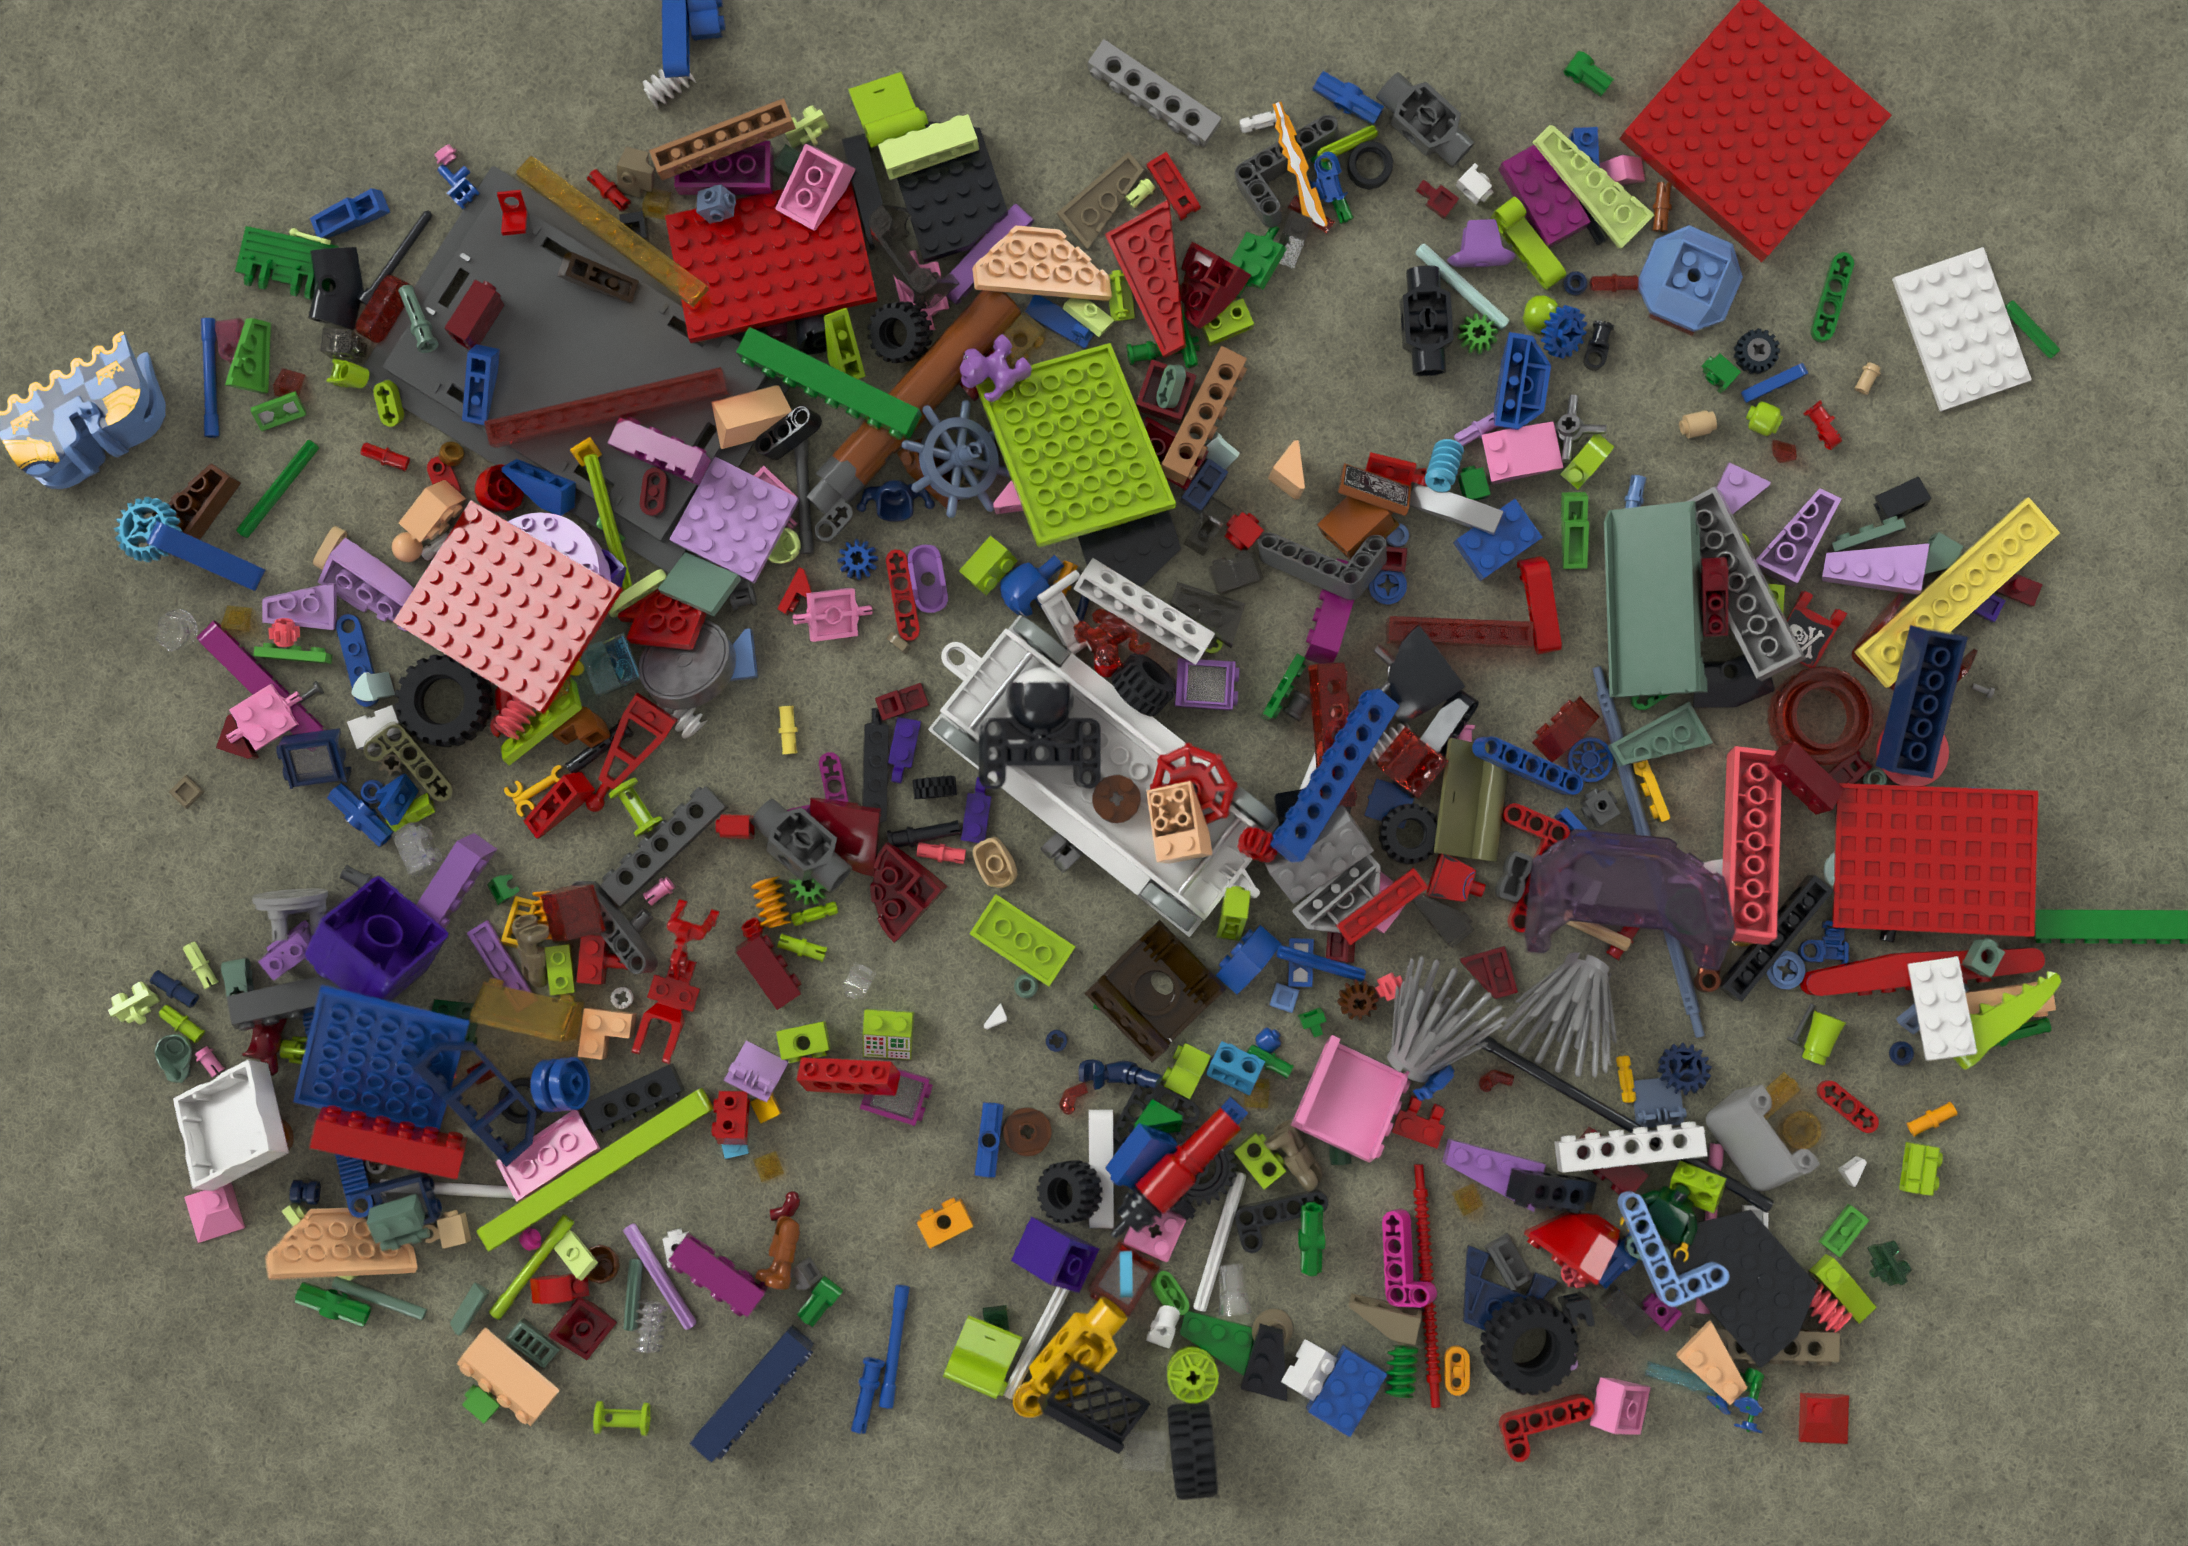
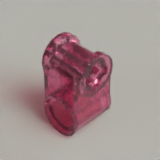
M242 318L215 322L219 355L230 364H232L235 355L234 349L237 348L244 327Z

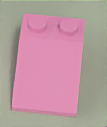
M805 144L775 209L810 229L816 230L846 191L856 169L816 147Z
M1554 422L1523 426L1519 430L1505 429L1481 435L1493 485L1564 468Z

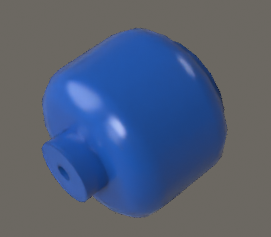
M1264 1028L1256 1036V1044L1259 1048L1271 1054L1280 1047L1281 1040L1279 1037L1281 1035L1276 1029L1272 1031L1270 1028Z

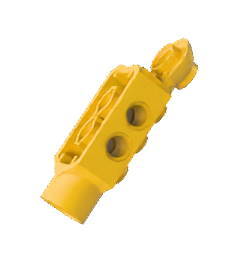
M1101 1297L1088 1314L1075 1312L1029 1366L1032 1378L1030 1381L1024 1382L1016 1390L1013 1396L1014 1410L1020 1416L1026 1418L1042 1415L1043 1413L1037 1401L1042 1393L1047 1394L1072 1359L1099 1373L1117 1352L1112 1337L1128 1320L1125 1313L1115 1303L1105 1297ZM1076 1368L1070 1375V1381L1083 1378V1372ZM1085 1384L1072 1387L1073 1396L1080 1395L1085 1390ZM1068 1389L1060 1390L1055 1395V1398L1059 1400L1068 1398L1069 1392Z

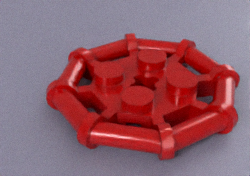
M1185 743L1183 747L1165 755H1159L1150 790L1192 781L1198 787L1196 795L1201 809L1211 808L1213 812L1204 815L1206 824H1209L1221 818L1226 819L1230 815V805L1238 785L1221 759L1223 756L1197 748L1192 743ZM1185 757V764L1175 767L1171 763ZM1193 757L1207 761L1210 764L1206 767L1201 762L1195 763L1193 762ZM1214 766L1224 783H1218L1211 771ZM1165 771L1170 773L1171 778L1169 783L1164 784L1163 778ZM1218 791H1225L1220 805L1215 801Z

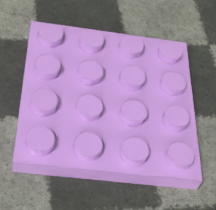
M715 457L669 540L755 584L794 512L799 498Z

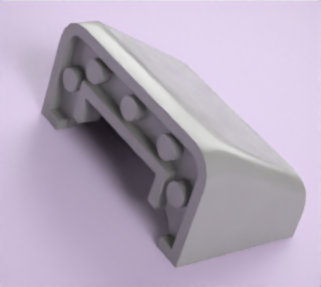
M1762 1084L1735 1090L1710 1110L1706 1117V1124L1750 1186L1758 1192L1769 1191L1812 1172L1820 1165L1819 1161L1809 1150L1800 1149L1791 1155L1763 1117L1770 1110L1772 1099Z

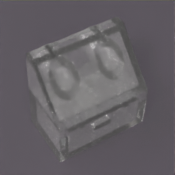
M410 822L391 834L410 879H417L441 867L440 861L443 860L439 849L433 847L431 842L433 835L428 826H424L423 823Z

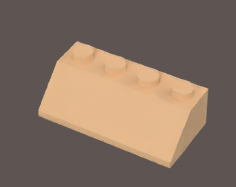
M486 1327L457 1363L464 1375L472 1376L483 1391L492 1393L502 1407L511 1409L520 1422L523 1424L527 1423L530 1426L546 1410L560 1391Z

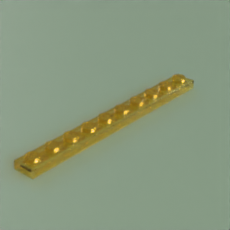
M530 156L515 172L521 180L690 306L694 307L709 291L707 285L533 156Z

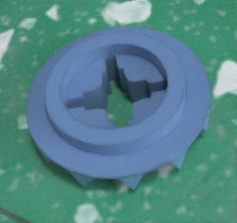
M1783 951L1766 974L1770 983L1776 987L1792 989L1798 986L1804 979L1805 965L1796 953ZM1788 963V969L1795 973L1785 974L1783 977L1782 971L1777 966H1785Z

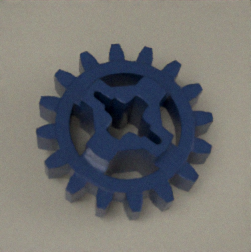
M1681 1043L1679 1048L1673 1044L1670 1050H1664L1663 1056L1658 1060L1660 1065L1657 1072L1663 1073L1660 1081L1666 1080L1668 1082L1666 1085L1667 1089L1671 1086L1675 1087L1674 1093L1676 1094L1679 1090H1683L1684 1095H1688L1690 1090L1696 1094L1699 1088L1703 1089L1706 1082L1711 1077L1709 1072L1712 1067L1706 1065L1709 1058H1702L1703 1050L1694 1051L1693 1044L1689 1048H1686L1684 1043ZM1689 1065L1687 1069L1680 1072L1681 1069L1686 1068Z

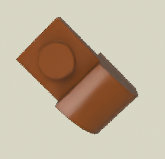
M582 706L579 712L552 732L553 736L565 745L579 739L590 748L611 737L606 722L584 706Z

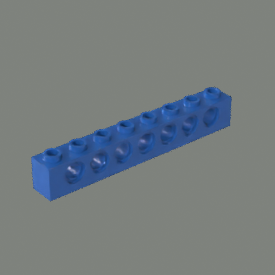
M1381 689L1366 690L1359 697V704L1347 716V723L1336 734L1332 747L1324 753L1320 766L1312 772L1311 780L1307 787L1300 791L1298 794L1299 799L1295 806L1286 813V820L1283 825L1274 832V839L1270 846L1290 862H1303L1399 708V705ZM1369 712L1371 714V720L1368 717ZM1357 731L1359 733V739L1356 736ZM1345 750L1347 752V758H1345L1344 756ZM1332 770L1335 771V777L1332 776ZM1320 789L1323 791L1322 797L1320 796ZM1308 808H1309L1310 811H1311L1310 817L1308 816V813H1307ZM1296 827L1298 829V836L1295 834Z

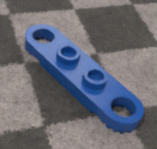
M345 614L338 619L336 629L353 689L355 682L363 673L370 672V674H375L360 619L354 615ZM347 620H353L355 623V629L351 633H346L343 630V625ZM354 697L356 702L364 707H372L379 701L377 699L364 702Z

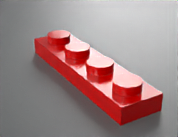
M1412 868L1335 926L1348 944L1352 945L1429 887L1415 868Z

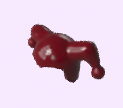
M287 1018L280 1019L279 1023L274 1025H264V1023L254 1025L255 1028L253 1029L250 1046L246 1052L242 1053V1056L268 1063L271 1076L278 1072L277 1052L282 1044L281 1033Z

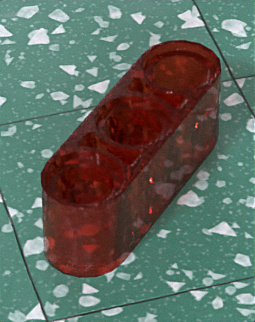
M388 275L382 280L356 322V331L359 335L375 343L385 339L405 307L398 290L404 285H410L408 282L393 275Z

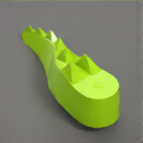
M2047 971V979L2038 977V982L2035 986L2023 984L2022 993L2016 996L2004 992L2002 1002L1995 1006L1980 1003L1979 1013L1976 1015L1969 1014L1977 1054L1953 1057L1962 1069L1970 1068L1980 1061L1989 1049L2022 1026L2041 1009L2058 989L2062 982L2060 976L2057 973Z

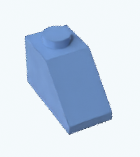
M749 628L745 629L733 644L736 653V666L730 681L758 678L753 630Z

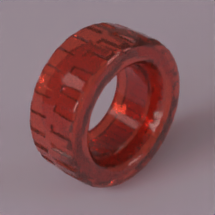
M1826 666L1804 669L1786 678L1777 687L1775 694L1772 695L1770 705L1768 706L1767 718L1769 732L1777 747L1796 742L1820 766L1837 764L1854 756L1869 738L1871 728L1873 727L1874 715L1872 701L1867 694V690L1860 684L1859 680L1846 671ZM1812 689H1825L1839 697L1846 709L1847 720L1842 734L1829 744L1812 741L1805 736L1798 725V705L1803 696Z

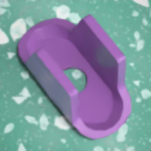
M1495 219L1469 220L1467 227L1463 230L1461 251L1449 257L1447 262L1460 268L1502 266L1514 260L1516 255L1502 247Z
M920 545L911 549L908 554V568L916 606L922 612L934 613L945 608L948 602L940 552L933 545ZM926 572H930L935 576V582L931 586H925L921 582V577Z

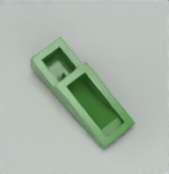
M1561 492L1563 569L1587 568L1589 521L1587 520L1588 495L1586 492Z

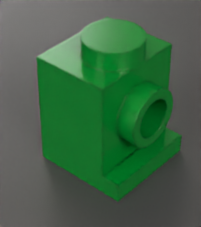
M1721 353L1714 358L1709 356L1701 365L1704 369L1702 372L1706 374L1705 379L1714 386L1717 384L1719 386L1717 391L1720 394L1741 373Z

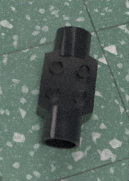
M1413 267L1406 270L1408 293L1404 294L1400 300L1402 347L1412 354L1414 376L1441 375L1446 373L1445 349L1454 340L1451 293L1441 288L1439 267Z

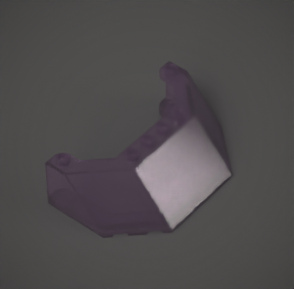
M1575 829L1563 841L1559 840L1550 846L1546 853L1543 855L1539 854L1533 858L1525 925L1527 952H1547L1551 946L1550 935L1569 921L1665 930L1691 949L1693 960L1700 968L1719 971L1736 932L1725 878L1718 872L1713 874L1703 867L1704 862L1690 852L1688 854L1682 852L1676 847L1677 843L1670 838Z

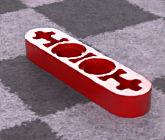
M894 549L887 554L886 565L898 632L903 640L914 641L919 637L920 626L908 568V559L903 551ZM898 554L899 558H903V561L900 562L901 571L906 569V573H897L892 576V571H897L895 564L890 563V560H893L894 555ZM903 577L907 580L908 586L905 590H897L895 588L894 582L897 578ZM902 601H909L912 604V609L907 614L901 613L898 609ZM914 615L915 619L909 620L911 627L916 628V631L912 632L911 637H908L907 633H903V630L906 629L905 620L900 622V618H909Z

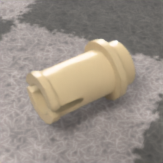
M1869 362L1866 366H1863V373L1854 387L1856 391L1865 395L1869 394L1876 377H1879L1881 374L1879 372L1881 368Z

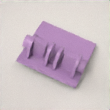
M746 1041L734 1063L732 1062L729 1067V1072L724 1081L767 1103L788 1062Z

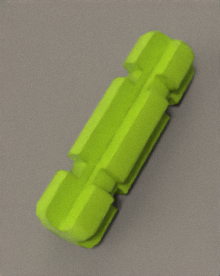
M829 902L825 906L819 905L803 910L804 912L802 913L801 911L793 913L791 919L794 926L802 925L804 922L808 923L825 918L826 915H835L838 913V907L836 902Z

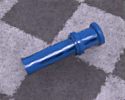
M865 1357L863 1359L865 1364L862 1377L858 1381L861 1388L851 1431L860 1434L861 1431L863 1434L867 1431L875 1390L880 1386L878 1381L881 1368L885 1364L884 1361L872 1357Z

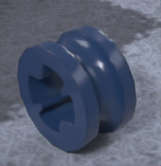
M1060 1030L1049 1032L1046 1037V1045L1051 1051L1059 1052L1066 1047L1067 1037L1065 1033ZM1057 1034L1060 1038L1063 1037V1043L1060 1042L1062 1046L1056 1048L1055 1044H1050L1049 1039H1053L1052 1035Z

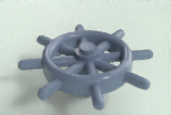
M969 400L962 402L960 417L948 418L941 422L930 406H924L922 411L932 428L926 433L921 443L910 440H903L902 442L904 449L919 453L920 467L924 477L912 485V491L919 492L930 485L935 491L948 497L946 514L949 518L955 517L958 500L969 499L978 496L987 511L992 512L994 504L985 490L990 487L997 474L1011 477L1007 467L999 465L998 451L994 443L996 437L993 430L988 433L981 425L969 419L971 409ZM946 430H958L956 445ZM967 434L972 436L976 442L966 445ZM938 437L947 450L934 447ZM981 452H983L984 461L976 459L980 456ZM933 457L943 459L945 463L936 468ZM970 467L984 470L980 480L977 479ZM952 470L951 483H948L942 476ZM962 473L971 487H960Z

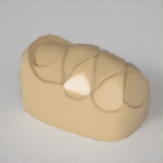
M998 837L985 839L974 846L973 856L982 879L988 886L1004 888L1015 882L1018 875L1015 861Z

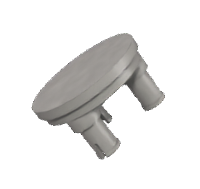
M308 888L265 892L252 896V903L255 904L256 910L268 911V919H271L272 941H276V939L277 941L287 940V934L289 933L288 915L294 913H309L310 934H314L320 920L325 916L324 912L327 911L326 898L328 897V890Z

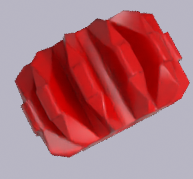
M1247 827L1240 834L1237 847L1246 857L1268 863L1274 860L1275 855L1277 856L1278 851L1270 846L1274 839L1272 833L1257 827Z

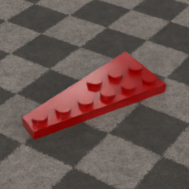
M1166 200L1105 234L1164 358L1186 347L1170 203Z

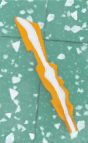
M1282 102L1272 104L1277 118L1275 129L1279 133L1278 143L1283 148L1282 154L1288 159L1287 171L1296 175L1302 217L1325 227L1327 226V220L1316 187L1312 189L1310 187L1306 174L1309 167L1301 147L1295 140L1296 131L1289 116L1284 111Z

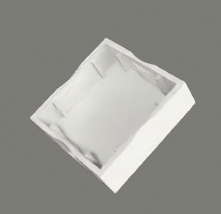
M246 1060L221 1073L211 1082L198 1085L173 1098L179 1128L185 1142L186 1160L193 1189L214 1191L289 1153L268 1063Z

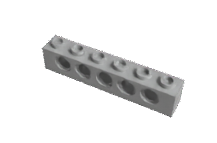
M1103 39L1088 61V70H1090L1089 73L1092 77L1099 81L1101 79L1105 80L1114 92L1118 94L1123 92L1129 96L1128 100L1138 107L1140 105L1144 106L1153 118L1157 120L1162 118L1168 122L1167 126L1176 133L1183 132L1188 136V141L1196 146L1200 144L1205 147L1221 124L1220 116L1105 39ZM1116 65L1120 68V71L1111 73L1108 71V68ZM1135 78L1140 83L1137 86H1130L1127 81ZM1154 91L1159 94V97L1153 100L1148 98L1147 94ZM1174 104L1179 108V110L1177 112L1171 113L1166 109V107L1168 105ZM1193 117L1199 123L1191 126L1186 123V120Z

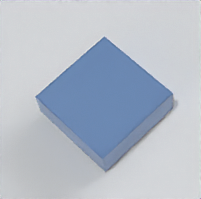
M1276 983L1269 1006L1292 1013L1300 990Z

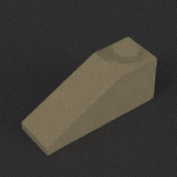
M1351 1293L1348 1307L1389 1339L1403 1346L1416 1345L1422 1309L1396 1307L1387 1301Z

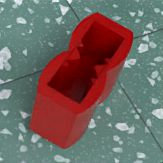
M721 814L720 819H716V833H719L720 838L754 839L755 827L751 824L753 816Z

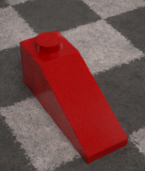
M582 772L563 775L523 821L536 839H539L579 808L595 789Z

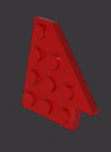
M656 589L618 613L617 617L621 622L632 623L626 638L631 644L693 650L707 613L661 594Z

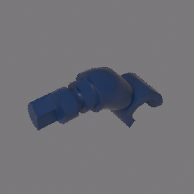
M1094 1059L1085 1060L1079 1065V1081L1085 1083L1093 1080L1094 1090L1102 1088L1105 1085V1080H1107V1083H1125L1128 1085L1133 1083L1144 1088H1149L1150 1086L1156 1088L1163 1076L1146 1069L1142 1070L1136 1063L1124 1060L1106 1064L1105 1068L1101 1061Z

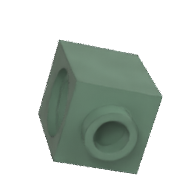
M1989 938L1974 940L1961 965L1981 977H1992L2005 951L1999 949V944ZM1984 950L1987 953V960L1985 962L1981 959V954Z

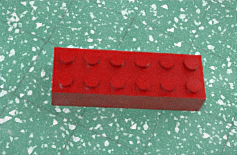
M329 1105L322 1107L316 1119L309 1148L457 1179L468 1138L463 1137V1134L458 1132L443 1133L439 1132V1129L435 1127H415V1124L411 1122H392L388 1117L376 1116V1118L366 1116V1113L361 1111H352L350 1113L342 1111V1108Z

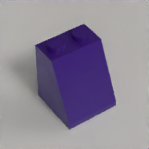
M1031 1217L1011 1261L1050 1285L1080 1293L1099 1252V1248L1047 1221Z

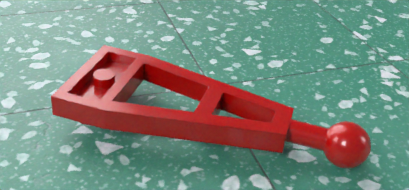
M636 693L621 717L598 778L602 784L596 793H592L585 801L587 809L591 812L601 811L605 805L604 797L609 789L612 788L614 790L666 739L678 719L641 694ZM630 719L657 736L637 758L620 747ZM615 756L629 764L616 779L609 775Z

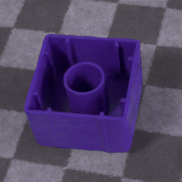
M376 876L320 920L305 951V958L314 966L315 971L320 976L330 979L342 990L391 1002L429 969L449 934L441 925L402 895L383 877Z

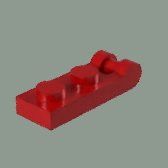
M1167 152L1146 164L1147 169L1180 221L1187 218V214L1192 211L1197 212L1201 209L1199 202ZM1186 198L1188 203L1181 206L1179 201Z

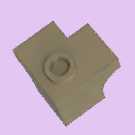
M626 146L617 164V189L621 193L641 197L643 190L652 192L654 188L655 168L649 166V152Z

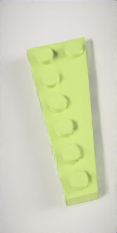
M1549 125L1532 142L1617 248H1623L1654 216L1646 206L1625 191L1621 184L1609 177L1605 170L1593 163L1588 155L1580 151L1572 141L1553 125Z

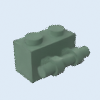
M417 1194L381 1204L369 1210L367 1226L375 1243L380 1242L382 1251L389 1249L394 1251L400 1249L402 1245L411 1242L413 1244L420 1243L422 1239L430 1237L429 1229H423L425 1211Z

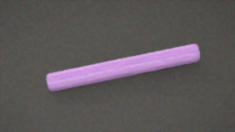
M630 1224L623 1230L624 1234L684 1329L692 1328L696 1325L697 1321L636 1224Z

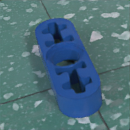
M1801 363L1742 391L1741 394L1745 403H1749L1809 373L1804 363Z

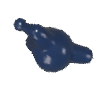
M891 480L885 482L882 486H872L864 489L861 502L857 504L856 508L859 512H864L866 504L870 500H874L879 518L885 521L899 522L913 516L915 498L922 497L925 500L927 509H933L935 502L925 489L919 492L912 491L914 483L907 485L899 480Z

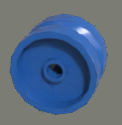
M577 1057L545 1059L538 1062L531 1076V1093L537 1107L543 1112L571 1111L582 1108L587 1102L590 1093V1077L583 1061Z

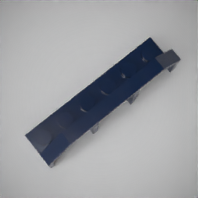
M437 1042L419 1057L414 1051L405 1057L412 1068L419 1073L506 1167L533 1144L536 1110L473 1042ZM440 1051H474L483 1061L480 1066L451 1090L445 1085L448 1082L439 1071L434 1074L429 1068L432 1066L430 1060ZM491 1069L511 1092L478 1120L476 1118L478 1115L477 1111L470 1104L465 1106L460 1101L463 1099L461 1094ZM518 1098L528 1109L525 1138L510 1152H507L508 1144L500 1136L495 1138L491 1134L494 1130L489 1123Z

